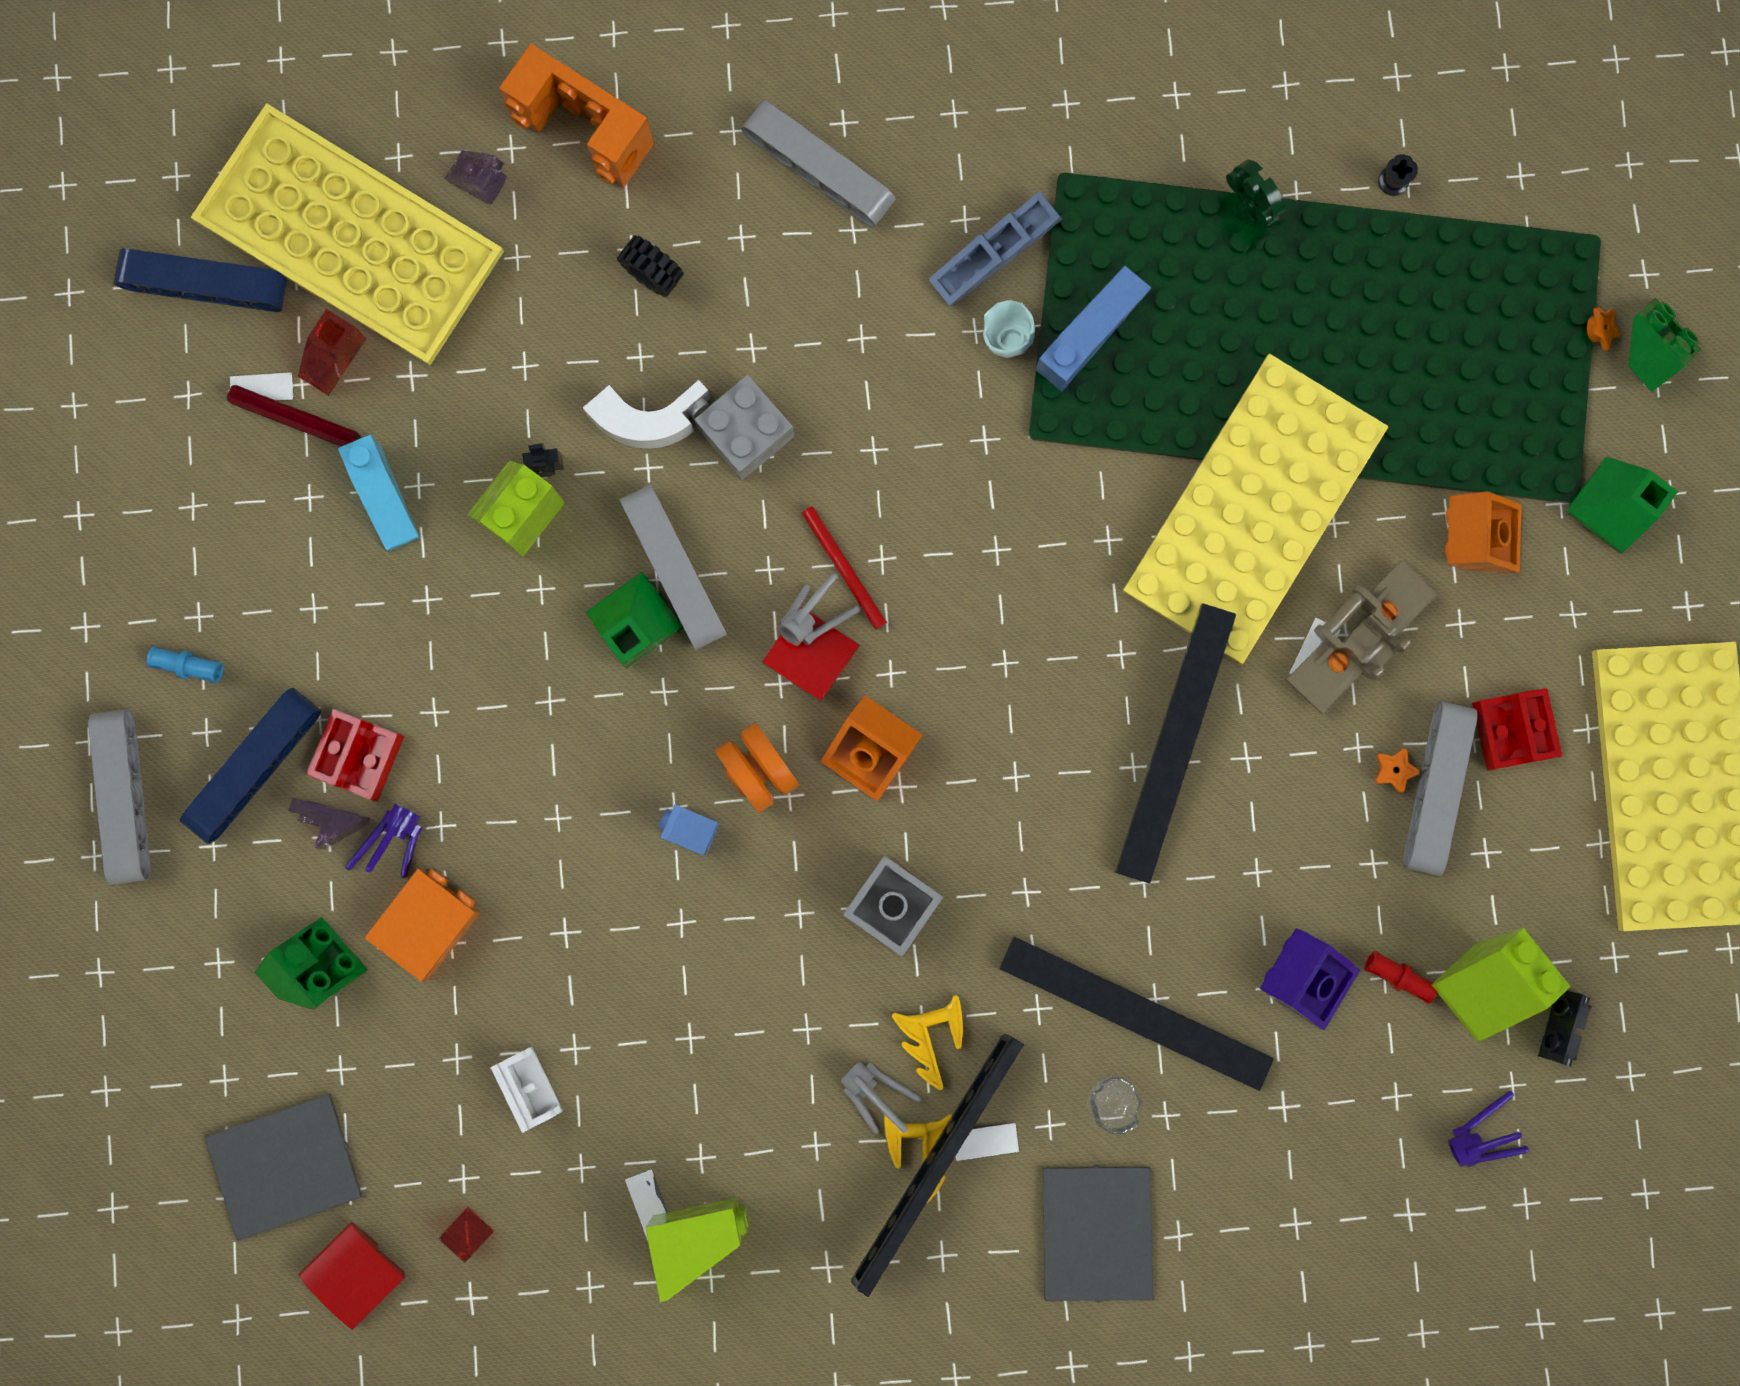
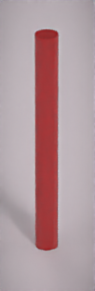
M811 506L805 509L801 514L874 629L881 628L887 621L814 507Z

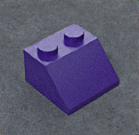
M1296 928L1291 937L1285 941L1281 954L1273 967L1267 971L1264 982L1259 989L1318 1028L1325 1030L1360 969L1329 944Z

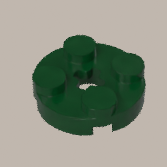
M1247 159L1234 167L1233 171L1226 175L1227 183L1237 194L1241 202L1239 211L1243 218L1249 223L1255 220L1264 228H1271L1284 218L1279 216L1285 212L1282 196L1271 177L1264 181L1258 173L1263 168L1257 162Z

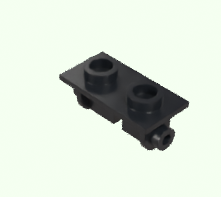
M1566 991L1552 1004L1538 1057L1570 1067L1573 1060L1577 1061V1053L1582 1037L1574 1033L1576 1028L1583 1030L1585 1028L1589 1011L1592 1008L1589 1005V997L1580 993Z

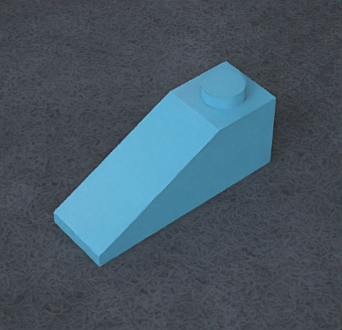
M370 434L339 447L338 450L349 477L386 551L420 538L381 444Z

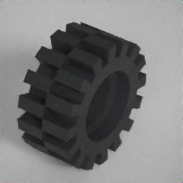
M634 235L617 257V261L621 263L620 265L624 269L628 270L627 272L631 276H634L638 282H642L649 290L652 289L662 297H668L684 275L683 270L677 266L678 264L670 259V256L661 252L660 248L656 245L653 246L650 241L644 240L640 236Z

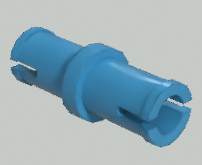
M157 646L151 647L146 661L148 668L176 673L178 678L187 679L193 677L215 684L221 680L224 670L221 661L196 657L190 651L184 650L179 653Z

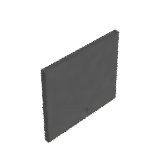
M331 1094L205 1137L220 1184L219 1190L223 1194L237 1241L363 1197L349 1155L348 1143L344 1139Z
M1094 1165L1093 1167L1042 1168L1044 1300L1096 1301L1098 1303L1103 1300H1153L1150 1167H1100L1099 1165Z

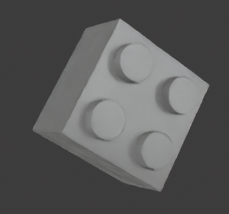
M749 375L745 376L694 419L699 432L741 480H744L795 437L793 426Z
M883 856L843 916L897 954L903 956L943 896L889 858Z

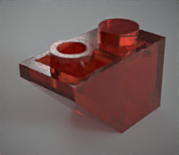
M326 309L307 337L298 377L329 396L365 342V336L354 325Z

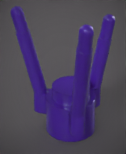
M394 804L392 810H387L382 821L356 851L345 868L351 870L385 830L387 833L366 866V871L372 872L394 836L404 840L406 835L409 834L400 874L401 878H406L417 837L423 828L417 825L421 816Z
M1508 1091L1502 1097H1499L1465 1125L1452 1130L1455 1137L1449 1139L1448 1144L1460 1167L1465 1165L1471 1167L1481 1162L1529 1152V1148L1523 1146L1486 1153L1487 1150L1522 1138L1520 1132L1505 1135L1484 1143L1477 1132L1469 1133V1131L1514 1096L1512 1091Z

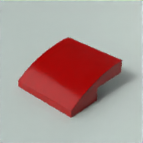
M809 612L815 620V624L812 626L813 630L826 623ZM835 628L816 637L809 646L805 645L803 641L798 646L792 645L780 635L762 661V664L822 702L860 645Z
M1547 688L1472 702L1473 708L1477 710V728L1487 771L1563 756Z
M333 709L306 775L378 802L404 736Z
M351 1221L299 1273V1278L325 1307L353 1330L405 1279V1272L378 1250V1243Z

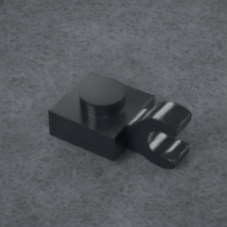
M543 443L528 445L530 452L522 453L523 464L541 478L553 476L556 474L555 470L564 469L562 455L557 448L546 450Z

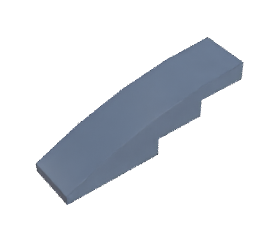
M1038 191L1013 214L1011 212L1007 214L986 234L977 236L928 280L947 304L952 306L1004 268L1058 224L1062 218L1045 196Z

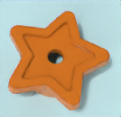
M1595 307L1594 316H1591L1587 323V333L1592 342L1601 343L1603 351H1607L1611 347L1612 339L1621 336V332L1615 324L1616 311L1614 308H1611L1605 312L1600 307Z
M1402 748L1393 756L1382 753L1377 754L1380 767L1375 783L1391 784L1399 794H1402L1405 791L1407 779L1420 773L1419 769L1408 762L1407 749ZM1394 767L1399 768L1398 773L1393 772Z

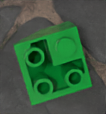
M1656 297L1633 317L1628 365L1651 392L1682 370L1701 350L1698 346L1699 340L1689 328L1683 329L1675 320L1676 314L1666 302L1660 303Z
M1605 457L1565 512L1621 554L1660 518L1678 491L1651 470Z
M643 571L585 612L604 641L626 669L683 629V626Z
M320 917L268 952L255 970V973L277 999L314 1010L366 973L368 969L328 923Z

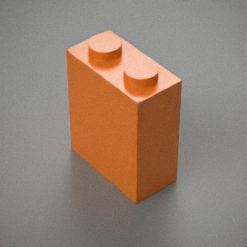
M431 868L429 871L417 869L365 936L367 941L420 982L427 981L432 977L481 913L474 906L477 901L471 895L461 889L456 893L446 885L449 879L434 868Z

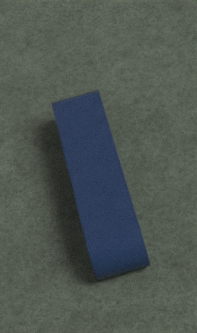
M124 248L119 250L113 284L133 292L281 312L287 278L278 271Z
M290 688L283 693L187 807L180 818V822L205 843L211 844L216 841L321 715V709L295 688Z

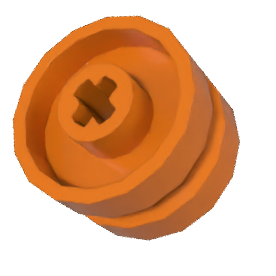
M754 722L741 731V739L750 753L744 756L737 744L730 740L714 751L725 766L726 775L742 797L746 796L757 813L760 814L774 804V797L764 784L768 780L772 782L780 794L785 796L800 785L760 727Z

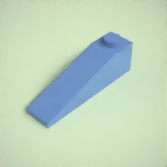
M1124 266L1039 358L1036 371L1062 392L1146 296L1151 287Z

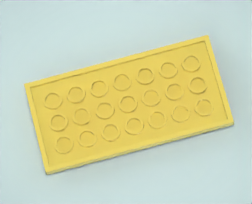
M267 103L190 217L197 224L272 270L280 272L293 283L429 366L504 252L499 245Z
M1268 354L1122 592L1190 634L1192 633L1202 603L1235 613V621L1224 655L1240 665L1243 664L1389 426L1273 355Z
M1736 642L1592 651L1618 931L1739 925L1740 675Z

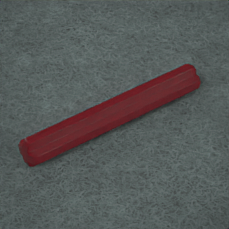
M238 385L231 386L227 394V401L232 405L341 447L361 438V435L354 430Z

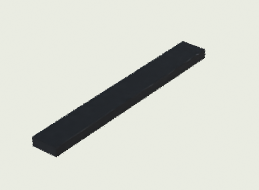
M1204 603L1200 605L1115 873L1145 883H1151L1235 621V613Z
M1014 936L1000 964L999 969L1258 1091L1261 1090L1274 1058Z
M1005 1033L1004 1035L1002 1034L851 1278V1283L865 1296L869 1297L1023 1048L1024 1044Z

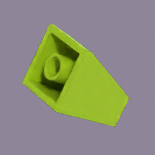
M509 460L467 516L520 556L524 557L565 502L551 484L524 464Z
M1524 928L1476 942L1432 984L1433 988L1477 1042L1548 1009L1571 987Z
M738 1197L652 1216L645 1228L660 1302L668 1301L741 1245L744 1234H747L749 1219L746 1206L739 1207Z

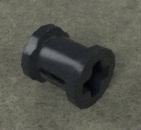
M1396 155L1387 163L1386 168L1379 175L1378 185L1381 191L1389 196L1402 194L1408 188L1409 182L1416 178L1418 173L1417 164L1408 155Z

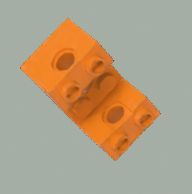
M531 43L499 87L505 100L504 105L511 114L510 119L524 130H528L530 127L540 134L560 103L571 113L579 115L581 112L590 118L591 124L597 128L586 144L589 152L593 155L591 162L596 169V175L610 185L615 182L624 188L654 145L647 117Z

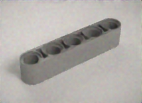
M765 100L761 101L741 127L744 135L754 144L870 227L877 225L896 200L893 193L883 184Z
M651 484L619 499L695 650L726 636L727 633Z
M1439 701L1436 705L1403 855V868L1437 877L1442 876L1445 871L1477 723V710L1474 708Z
M129 709L94 713L89 717L88 728L104 875L106 881L111 886L147 881L151 875V861L135 719Z

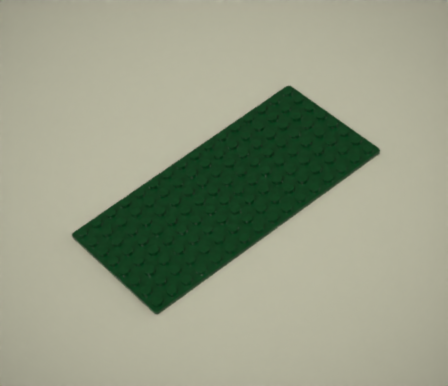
M1061 173L1058 176L1054 209L1061 216L1062 220L1051 230L1036 367L1039 358L1124 266L1147 283L1151 290L1062 392L1039 372L1035 371L1029 424V437L1032 440L1203 460L1266 356L1271 354L1389 426L1357 477L1358 479L1476 493L1491 492L1502 496L1569 504L1579 493L1592 354V341L1587 333V323L1589 318L1594 316V308L1596 306L1601 247L1599 236L1282 198L1285 212L1279 215L1284 218L1271 228H1264L1255 220L1249 223L1243 218L1239 211L1241 202L1234 192L1073 173Z

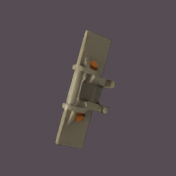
M1400 561L1371 592L1361 585H1357L1352 590L1353 595L1323 626L1318 625L1314 629L1315 634L1322 642L1286 679L1320 714H1323L1360 674L1369 679L1377 680L1385 672L1382 666L1396 652H1404L1411 645L1409 639H1403L1398 635L1435 598L1437 593L1403 561ZM1360 607L1367 612V617L1341 642L1334 634Z

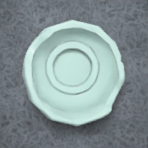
M1013 300L998 302L985 313L983 338L986 346L996 356L1010 358L1024 354L1033 344L1035 323L1031 312L1023 303Z

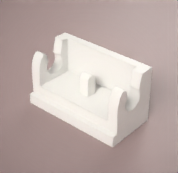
M533 1047L490 1067L522 1133L563 1111Z

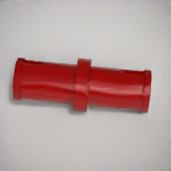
M1376 950L1368 956L1364 970L1391 983V988L1398 992L1404 990L1426 1004L1431 1003L1436 997L1437 991L1432 986L1434 982L1413 972L1411 966L1405 963L1400 965L1381 955Z

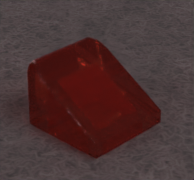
M467 1207L439 1237V1240L460 1260L466 1263L494 1230Z

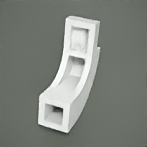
M698 380L669 406L661 410L647 412L637 410L626 404L608 385L585 405L583 409L591 421L613 440L635 448L653 449L672 445L694 432L688 418L690 416L696 418L704 412L709 405L707 401L711 398L708 389Z

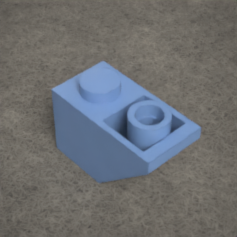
M675 804L672 811L669 809L665 810L658 829L663 830L660 838L706 856L720 823Z

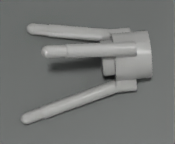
M836 573L831 574L806 605L799 609L810 590V586L808 584L805 585L787 614L779 621L778 630L780 634L792 645L798 646L803 641L805 645L809 646L816 637L861 611V607L857 605L813 630L812 626L815 624V620L809 612L838 578Z
M859 1061L840 1080L846 1087L843 1092L853 1101L874 1134L879 1133V1128L860 1097L863 1099L867 1096L901 1132H907V1126L872 1090L878 1084L873 1077L917 1103L921 1102V1097L880 1072L871 1062L865 1066Z

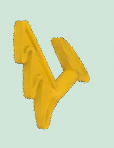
M955 994L952 996L950 1003L944 1008L909 1016L896 1012L892 1013V1018L899 1028L908 1037L919 1043L917 1046L902 1041V1047L920 1063L929 1067L928 1070L917 1067L916 1072L927 1083L938 1090H943V1083L927 1027L948 1021L955 1047L957 1049L962 1047V1011L959 997Z
M948 1114L939 1121L926 1124L904 1123L908 1128L905 1133L901 1132L884 1115L885 1137L894 1166L897 1169L901 1167V1138H922L923 1163L952 1115ZM945 1176L942 1177L941 1181L937 1185L936 1189L934 1190L933 1194L931 1195L927 1203H929V1201L939 1191L942 1183L945 1180Z

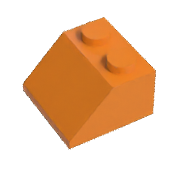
M1491 492L1451 495L1449 507L1446 511V520L1449 525L1448 541L1445 545L1447 565L1470 571L1520 573L1522 504Z
M865 695L847 717L820 762L878 802L923 734Z

